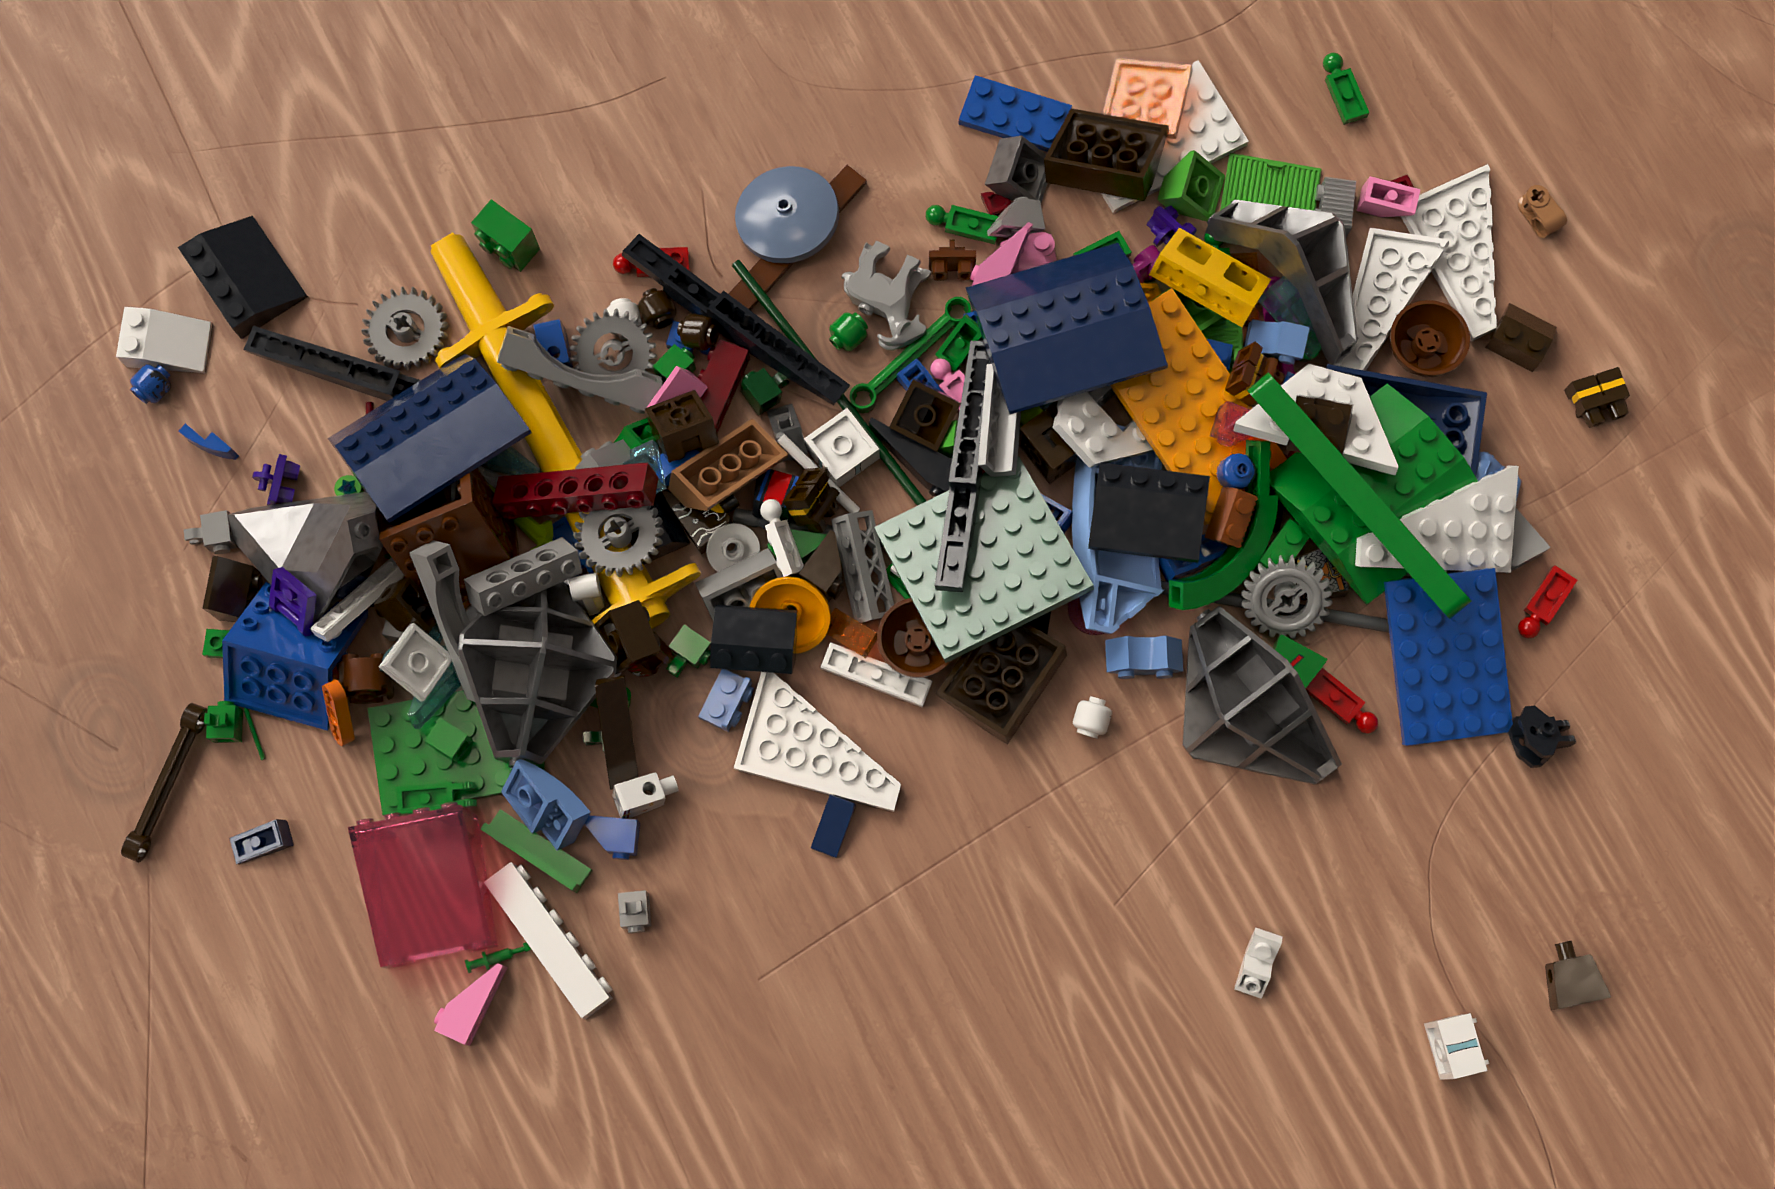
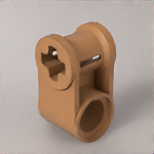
M1541 185L1531 186L1526 191V194L1519 199L1518 208L1540 238H1546L1567 224L1565 212L1557 205L1545 187Z

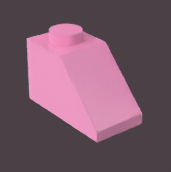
M1370 176L1361 188L1356 211L1378 217L1412 216L1416 212L1421 189Z

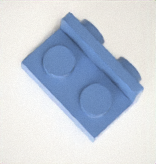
M721 669L698 716L699 719L729 732L731 726L736 727L742 715V712L739 710L743 702L748 703L754 691V688L751 687V679L748 677L743 678L726 669Z

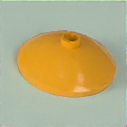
M780 577L762 585L754 594L750 607L789 610L787 606L793 605L796 607L795 611H798L796 654L811 650L824 639L829 629L831 613L827 599L816 586L796 577Z

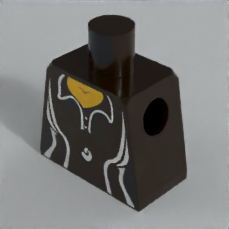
M732 494L708 511L686 508L681 502L673 505L671 509L702 555L706 552L711 535L718 528L732 523L728 513L740 506V504Z

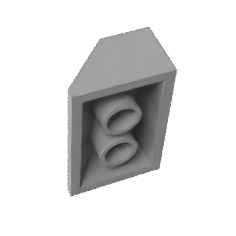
M767 548L696 582L695 585L712 620H714L716 605L750 607L754 594L762 585L773 579L783 577L777 566L776 560Z

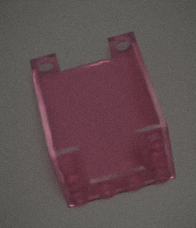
M458 802L441 804V809L430 811L429 807L413 810L412 815L402 816V813L385 815V820L374 822V819L371 818L356 821V826L348 827L380 967L390 969L415 964V960L460 951L475 952L498 947L490 893L484 884L487 880L477 815L464 806L458 805Z

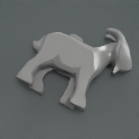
M875 241L873 246L866 242L859 257L858 270L855 273L845 272L841 276L844 279V292L849 296L852 303L858 306L862 313L869 316L874 313L887 319L892 337L889 338L878 334V343L885 350L894 351L912 344L927 332L926 326L919 321L920 315H917L912 321L907 320L914 291L920 283L930 277L931 271L919 268L921 261L907 255L899 273L893 280L881 273H876L877 261L889 253L890 247L879 241Z

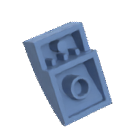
M523 759L515 762L501 791L530 832L533 834L542 830L557 851L575 842L591 813L585 804L561 781L545 770Z

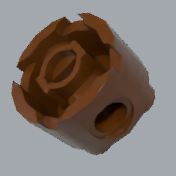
M375 653L371 654L370 657L359 658V655L356 654L342 656V661L337 665L339 682L345 691L346 697L350 698V703L383 702V696H387L388 700L393 698L394 687L392 685V678L379 668L387 654Z

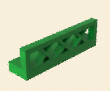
M501 809L489 825L484 823L480 829L575 893H578L593 871L562 849L557 851L551 842L536 832L532 834L527 826Z

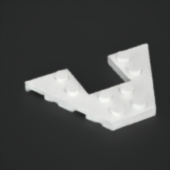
M1308 364L1281 385L1295 402L1297 395H1304L1354 404L1343 451L1344 458L1351 464L1396 475L1398 464L1362 378ZM1259 404L1237 420L1233 431L1286 446L1289 440L1287 435Z
M1087 392L1058 400V413L1054 419L1053 429L1089 468L1099 466L1100 463H1111L1119 459L1132 458L1151 451L1154 452L1134 420L1122 431Z

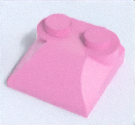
M1046 232L1029 234L1014 273L1057 261L1054 249L1055 242L1051 234ZM1007 240L1001 242L1000 246H1002Z

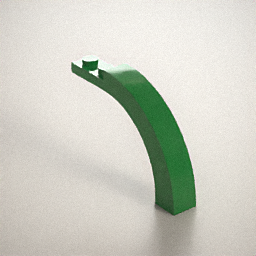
M1246 440V455L1255 463L1256 477L1249 486L1245 487V492L1257 496L1258 500L1255 501L1256 505L1253 506V515L1250 516L1251 521L1248 522L1249 526L1246 527L1247 531L1244 532L1245 536L1243 537V542H1241L1242 547L1228 546L1225 552L1203 571L1189 577L1169 580V607L1179 610L1196 609L1221 599L1238 587L1260 561L1271 538L1278 509L1279 495L1269 494V487L1271 485L1270 441Z

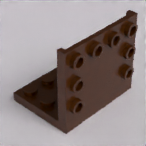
M479 468L474 469L459 479L460 484L457 485L461 496L460 500L379 533V540L406 578L411 577L424 593L425 591L410 552L430 543L432 540L450 544L459 567V588L463 603L469 601L464 579L519 556L516 527L510 519H504L493 506L495 493Z

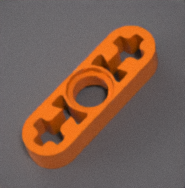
M335 679L322 685V691L332 735L340 746H344L354 741L355 736L345 691L340 682Z

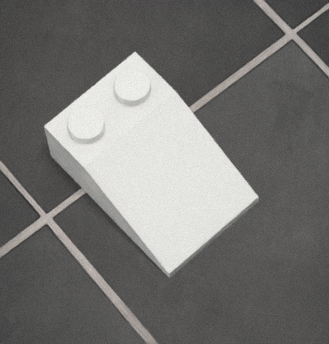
M124 307L116 357L129 368H142L146 364L156 367L159 364L169 371L205 373L213 324L209 321L154 309Z

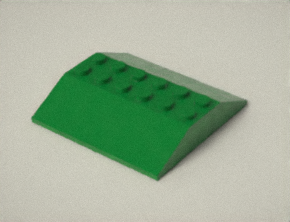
M1388 383L1370 396L1372 405L1398 464V470L1396 475H1391L1355 464L1351 465L1399 519L1414 510L1428 506L1437 499L1440 500L1453 494L1454 491L1466 485L1478 482L1463 455L1432 419ZM1296 452L1270 472L1271 485L1269 489L1274 495H1279L1278 500L1366 605L1385 591L1384 582L1400 580L1408 574L1404 568L1355 566L1357 538L1367 533H1372V531L1302 453Z

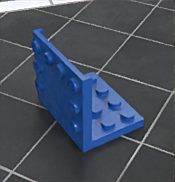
M265 582L222 640L224 701H231L236 706L328 731L330 724L322 685L333 681V669L367 620L368 610H364L342 630L338 637L329 642L315 636L314 633L310 636H304L298 631V627L282 613L275 612L269 607L271 584Z

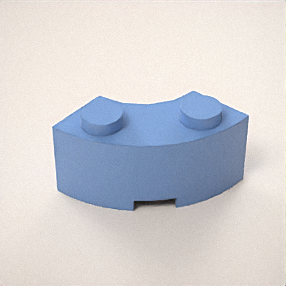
M1253 319L1248 325L1244 347L1256 341L1263 347L1261 353L1267 358H1276L1280 363L1294 365L1295 360L1303 359L1310 327L1285 321L1266 322Z
M1124 636L1105 640L1107 672L1118 674L1119 679L1134 678V675H1156V678L1166 679L1172 678L1173 673L1183 672L1182 639L1170 636Z

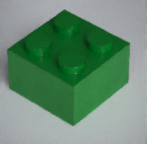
M492 199L471 222L475 230L474 235L480 241L479 246L488 254L494 252L498 255L500 262L509 269L514 267L521 272L540 250L532 228Z

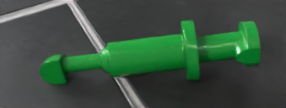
M525 942L523 943L524 946L513 950L506 948L487 955L484 951L482 952V958L473 961L465 960L468 974L472 973V969L485 966L486 970H490L489 965L512 959L511 957L514 954L523 951L527 952L531 947Z

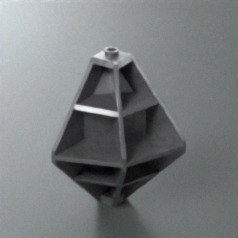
M1234 199L1231 204L1221 211L1214 213L1208 219L1205 234H1210L1216 241L1258 249L1298 289L1324 356L1332 365H1335L1352 352L1359 338L1357 337L1345 227L1338 217L1329 212Z
M367 492L254 507L228 514L233 541L270 584L272 582L273 569L283 567L317 595L313 617L314 623L319 621L340 600V598H336L339 588L358 575L365 576L370 574L383 548V544L379 540V509Z
M564 581L486 616L479 613L460 633L458 653L494 758L508 763L509 768H513L515 762L519 759L534 765L542 764L595 700L596 679L610 678L616 674L618 657L578 601L573 602L570 590Z
M1220 606L1213 611L1207 609L1196 618L1198 622L1190 627L1188 639L1182 745L1191 757L1310 784H1317L1341 766L1342 763L1298 673L1289 661Z

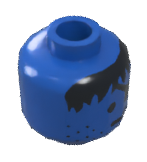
M146 364L130 379L132 385L130 390L145 404L148 402L157 403L171 389V383L168 380L171 375L159 364L156 367Z
M1232 454L1223 459L1218 465L1217 479L1224 488L1231 487L1241 490L1249 486L1255 479V463L1245 454Z

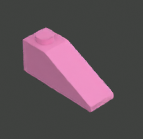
M1028 222L985 259L980 266L975 265L970 279L973 280L972 286L1014 273L1032 229V223Z
M497 963L451 1000L445 1009L441 1008L434 1020V1023L437 1024L434 1031L470 1046L508 967Z

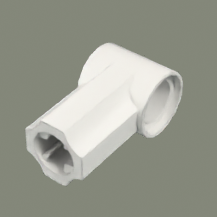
M591 573L569 578L573 602L578 601L589 616L598 614L605 607L598 574Z

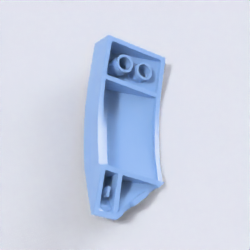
M1117 425L1122 431L1125 429L1124 426ZM1153 451L1132 458L1127 457L1107 463L1161 470L1162 462ZM1077 456L1072 501L1073 550L1094 585V590L1079 598L1086 629L1112 634L1120 628L1124 621L1132 618L1143 609L1146 603L1153 597L1158 596L1164 591L1161 587L1159 558L1088 549L1100 465L1089 468Z

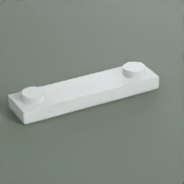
M390 558L310 628L314 635L327 642L335 639L348 624L380 597L388 585L402 580L404 574L393 558Z
M831 642L820 667L822 670L919 707H923L932 681L929 679L904 676L893 670L887 663Z

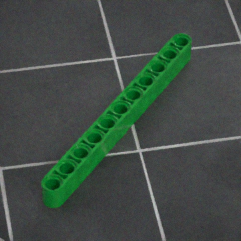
M1269 372L1247 390L1449 619L1472 602Z

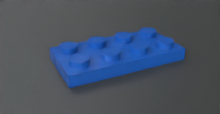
M975 75L958 124L1001 138L1023 136L1038 149L1048 152L1072 105Z

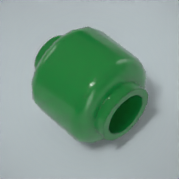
M845 312L830 325L831 337L829 340L837 350L843 348L846 351H853L867 338L866 330L868 325L859 314Z

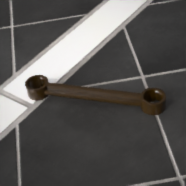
M190 703L183 711L180 719L181 729L135 830L129 833L123 843L121 850L123 857L138 863L146 857L151 846L150 836L196 734H199L205 727L204 715L208 712V708Z

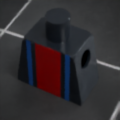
M769 469L756 478L752 515L760 518V527L766 530L765 525L770 524V521L764 519L760 512L762 503L768 499H774L781 504L782 514L780 520H787L788 524H790L793 518L784 505L783 500L792 487L796 486L795 483L799 476Z

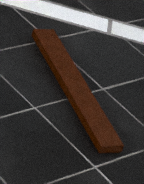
M848 165L829 183L836 195L839 213L867 184V180ZM760 259L749 272L764 292L767 293L795 262L774 263ZM742 279L729 292L730 296L750 311L759 302Z

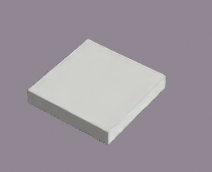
M411 623L382 661L379 668L421 702L426 700L452 663V660L445 648L415 623Z

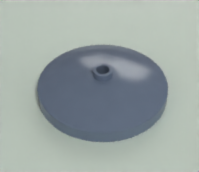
M796 166L775 168L755 178L742 192L735 211L736 227L744 245L754 255L774 263H793L813 256L830 241L839 221L838 201L828 181L810 169Z

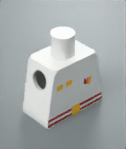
M651 773L614 785L612 796L620 818L629 819L664 805L665 796L677 792L678 786L674 776L659 780L657 773ZM649 790L653 795H646L643 791Z

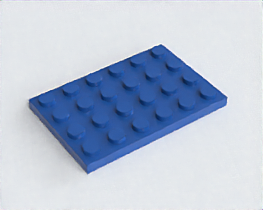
M1495 568L1447 573L1472 601L1451 619L1443 613L1413 578L1384 582L1402 745L1408 746L1507 733L1513 725Z

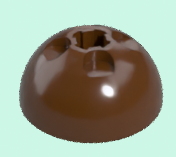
M1422 300L1406 306L1396 316L1390 331V346L1395 359L1405 370L1422 377H1437L1451 372L1465 359L1470 347V332L1464 318L1453 307L1435 300Z
M911 598L896 603L884 614L878 627L877 643L884 661L893 670L907 677L924 678L937 674L951 662L945 663Z

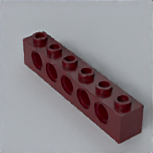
M648 462L498 477L492 504L504 519L654 506L659 477Z

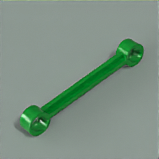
M953 297L949 299L945 305V313L927 329L924 336L910 344L868 384H857L851 389L850 403L858 413L864 414L872 411L876 405V397L897 378V373L922 356L953 326H957L961 319H955L950 316L953 305H962L965 314L971 312V305L965 298ZM860 391L869 392L871 403L866 406L857 405L855 403V399L858 396L857 393Z

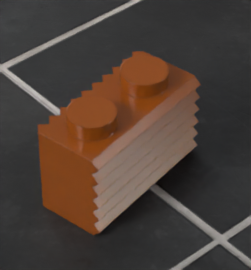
M1222 486L1205 538L1227 546L1242 547L1241 542H1243V537L1245 536L1244 532L1247 531L1246 527L1249 526L1248 522L1251 521L1250 516L1253 515V506L1256 505L1257 496L1237 488H1224Z

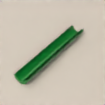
M244 708L245 717L262 761L265 759L262 746L249 710Z

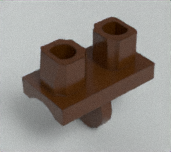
M949 239V247L929 250V270L932 271L935 281L946 280L947 271H958V279L961 281L971 280L970 276L976 265V250H965V247H955V239Z

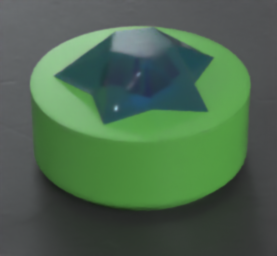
M345 475L337 480L334 491L336 496L363 492V487L356 477Z

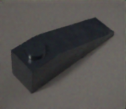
M871 417L869 427L913 476L926 489L930 490L929 493L933 497L950 489L951 458L889 428V426Z

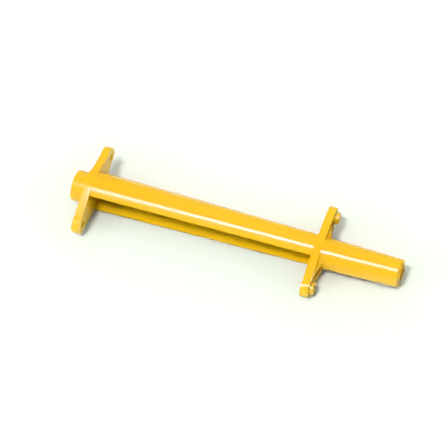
M452 232L430 245V252L470 332L453 346L443 348L438 352L435 361L439 369L463 354L473 358L483 355L498 386L532 433L526 436L525 439L542 472L575 469L582 461V454L542 382L528 376V372L519 369L517 371H510L503 368L501 363H497L507 327L511 326L524 330L547 315L554 308L550 296L537 293L531 296L528 302L506 311L464 237ZM579 512L566 513L565 517L573 532H582L575 526V522L584 523L579 516ZM604 525L600 531V538L605 536ZM619 529L614 531L617 535L621 533ZM629 543L623 548L610 546L607 550L622 552L631 548L632 545ZM691 563L653 581L643 564V570L633 567L632 575H629L624 570L621 577L617 576L616 571H613L611 576H606L604 569L597 574L600 585L611 607L591 621L595 624L609 610L640 600L641 605L649 613V623L653 629L670 616V611L665 604L666 600L700 577L701 571L696 563ZM596 565L592 566V569H593L594 573H596V571H595V566H596Z

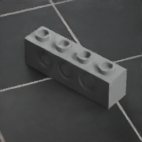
M561 537L464 579L469 602L483 616H486L582 573L578 550Z

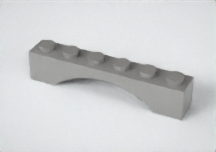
M511 326L507 327L498 354L497 363H501V366L507 370L517 371L519 369L528 372L527 375L534 379L543 380V378L552 380L556 386L561 388H569L570 386L579 389L581 394L589 397L598 395L604 397V400L610 404L620 405L622 403L630 406L631 410L641 414L645 413V408L662 386V377L639 369L613 375H594L577 371L552 357L534 334Z
M432 540L430 543L410 552V556L466 698L475 702L458 653L460 633L470 624L459 588V567L450 544Z

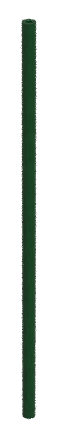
M736 260L732 264L733 269L784 335L816 359L740 260ZM843 394L837 401L842 410L848 408L877 445L880 459L914 503L918 506L926 502V499Z

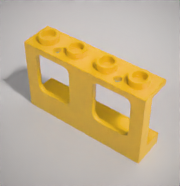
M1181 228L1176 231L1161 251L1149 273L1153 278L1240 327L1244 326L1253 308L1261 299L1271 281L1265 275Z

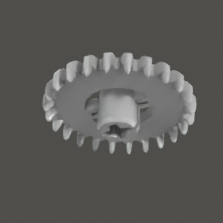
M401 287V293L398 296L391 289L390 299L381 294L382 304L374 300L372 301L377 309L376 311L366 309L367 314L372 319H362L364 325L369 327L368 329L361 330L363 335L369 337L363 339L365 345L371 346L368 348V352L376 354L375 360L378 362L384 360L383 364L386 367L394 363V368L398 370L404 364L405 369L409 370L411 364L414 363L419 368L421 360L429 363V355L438 356L435 349L444 347L440 340L448 337L447 333L443 332V330H446L449 325L447 322H442L447 318L445 312H441L442 305L440 303L434 306L436 302L434 296L431 295L427 299V293L424 290L418 296L416 289L412 287L408 295L405 288ZM407 312L414 313L422 318L424 321V332L418 329L415 321ZM391 328L401 342L408 343L414 340H418V342L404 347L395 345L389 340L387 329Z
M617 308L614 310L613 316H610L608 310L604 309L603 317L594 312V321L584 318L587 327H576L581 336L573 335L571 337L578 344L569 347V350L577 352L576 355L570 357V361L579 362L574 367L575 370H582L589 374L613 375L625 373L633 369L647 372L645 368L653 369L654 365L648 359H655L657 357L655 353L649 351L656 347V343L647 341L653 336V333L643 332L647 324L644 323L638 326V316L629 320V311H626L622 317L619 316ZM617 333L628 339L624 342L616 339L608 340L602 346L601 352L594 355V345L604 334ZM610 347L613 350H621L618 352L617 358L614 359L612 355L607 356ZM633 350L630 363L623 369L612 371L599 365L604 362L608 366H617L622 363L625 352Z
M642 506L641 508H620L613 511H591L589 514L579 512V516L584 523L575 522V526L582 532L573 533L574 538L580 540L579 543H575V548L583 550L579 553V557L581 559L589 558L586 561V565L588 567L596 565V573H600L605 569L606 576H611L613 571H616L617 576L621 577L624 570L629 575H632L633 567L643 570L642 562L650 564L652 560L649 555H657L659 553L654 546H659L663 543L661 538H657L664 533L663 528H657L663 522L660 517L655 518L658 514L657 508L649 510L651 506ZM621 517H627V518H630V519H632V520H630L629 522H626V520H625L624 518H621ZM604 525L605 536L600 538V531ZM619 529L621 533L617 535L614 531ZM639 529L635 544L628 550L622 552L607 550L610 546L616 548L626 547L632 540V533Z
M1279 555L1278 564L1276 565L1271 558H1268L1269 568L1267 569L1259 563L1258 570L1260 574L1250 571V577L1254 582L1244 581V585L1249 591L1242 590L1241 592L1242 597L1248 599L1242 601V607L1249 609L1245 611V616L1252 618V626L1260 624V633L1269 630V637H1274L1276 633H1279V636L1281 634L1284 636L1289 634L1291 639H1295L1296 633L1304 637L1306 636V629L1312 632L1315 631L1314 623H1324L1321 616L1329 615V609L1325 607L1332 605V599L1327 597L1331 596L1333 592L1331 588L1325 589L1330 582L1328 578L1321 580L1324 575L1323 570L1320 569L1314 573L1316 568L1314 562L1306 568L1304 557L1301 558L1298 564H1295L1293 555L1290 556L1288 563H1285L1282 555ZM1273 586H1275V601L1268 605L1266 599L1269 591L1273 588ZM1307 593V602L1300 612L1288 616L1277 614L1279 611L1288 613L1296 610L1300 603L1299 597Z

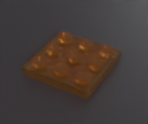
M1117 58L1103 114L1169 125L1167 138L1176 139L1193 72L1192 65Z

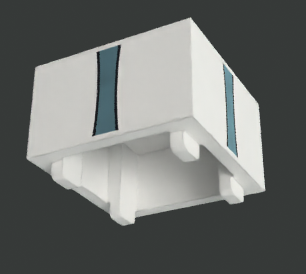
M848 408L804 438L809 454L820 468H828L831 474L830 479L838 487L880 459L879 448Z
M1471 1013L1424 1023L1440 1080L1456 1079L1487 1071L1486 1065L1489 1064L1488 1059L1484 1060L1474 1026L1477 1020L1472 1018Z

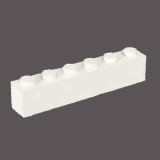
M510 862L487 879L484 884L579 1016L586 1020L613 999L609 994L612 988L603 976L598 979L593 969L596 966L587 954L582 956L576 948L580 945L570 931L566 934L561 928L560 924L563 923V920L554 909L549 911L545 906L544 902L547 898L538 887L533 889L527 880L531 876L521 864L517 867L516 864Z

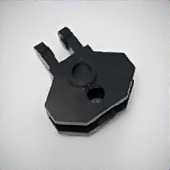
M1525 706L1521 715L1513 718V725L1508 731L1516 756L1530 768L1542 767L1554 755L1556 749L1568 748L1576 744V739L1573 735L1561 736L1560 733L1570 729L1569 721L1555 720L1554 716L1549 717L1536 706ZM1519 739L1524 740V746L1520 744Z

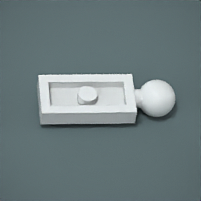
M768 499L762 503L760 512L764 519L770 521V524L765 525V528L767 530L768 542L773 547L777 558V566L782 572L783 577L797 575L804 565L787 520H780L782 514L781 504L774 499Z

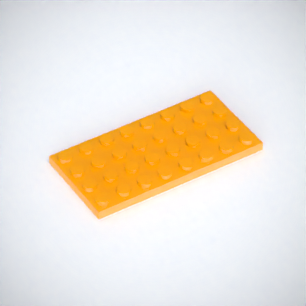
M1171 288L1148 303L1168 368L1110 386L1167 471L1210 476L1204 517L1205 526L1210 523L1222 489L1216 475L1220 462L1232 454L1240 453L1246 455V440H1267L1233 431L1236 421L1253 407H1249L1225 391L1230 373ZM1270 441L1271 472L1287 460L1277 443Z

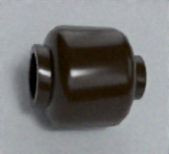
M652 288L645 291L638 303L643 320L649 327L662 329L673 323L677 310L672 299L663 290Z
M692 313L679 322L677 334L680 336L681 343L685 347L704 351L716 344L719 328L711 317Z

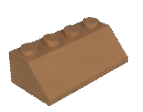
M752 418L721 438L719 444L706 448L672 470L668 490L686 508L708 511L787 458L788 453Z

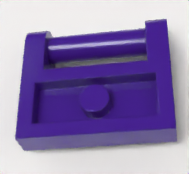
M285 568L273 569L269 607L275 612L282 613L294 623L301 634L310 636L313 634L310 628L315 624L313 617L317 595Z

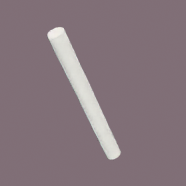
M785 434L779 437L777 442L804 469L819 468ZM829 478L827 481L829 486L836 488L840 492L836 500L849 513L858 512L860 508Z

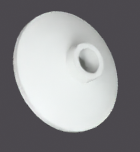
M738 523L727 524L718 528L711 535L706 549L707 558L711 566L719 572L759 553L760 544L756 534L749 527ZM730 543H735V548L728 551L727 546Z

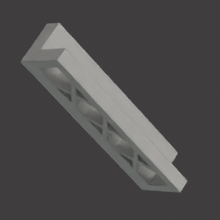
M987 364L978 465L991 477L1016 475L1021 412L1009 415L992 364Z
M873 511L848 513L831 519L855 625L882 619L884 614L894 605L879 537L874 529L876 524ZM858 518H865L867 527L865 533L859 529ZM866 544L872 548L873 556L871 559L865 555L864 548ZM872 571L878 575L879 582L877 586L871 581L870 575ZM878 597L884 601L886 612L879 613L876 602Z

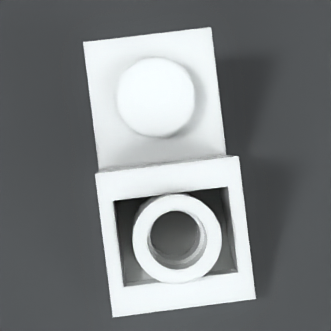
M1255 927L1245 951L1235 990L1262 998L1271 978L1272 964L1282 944V936Z

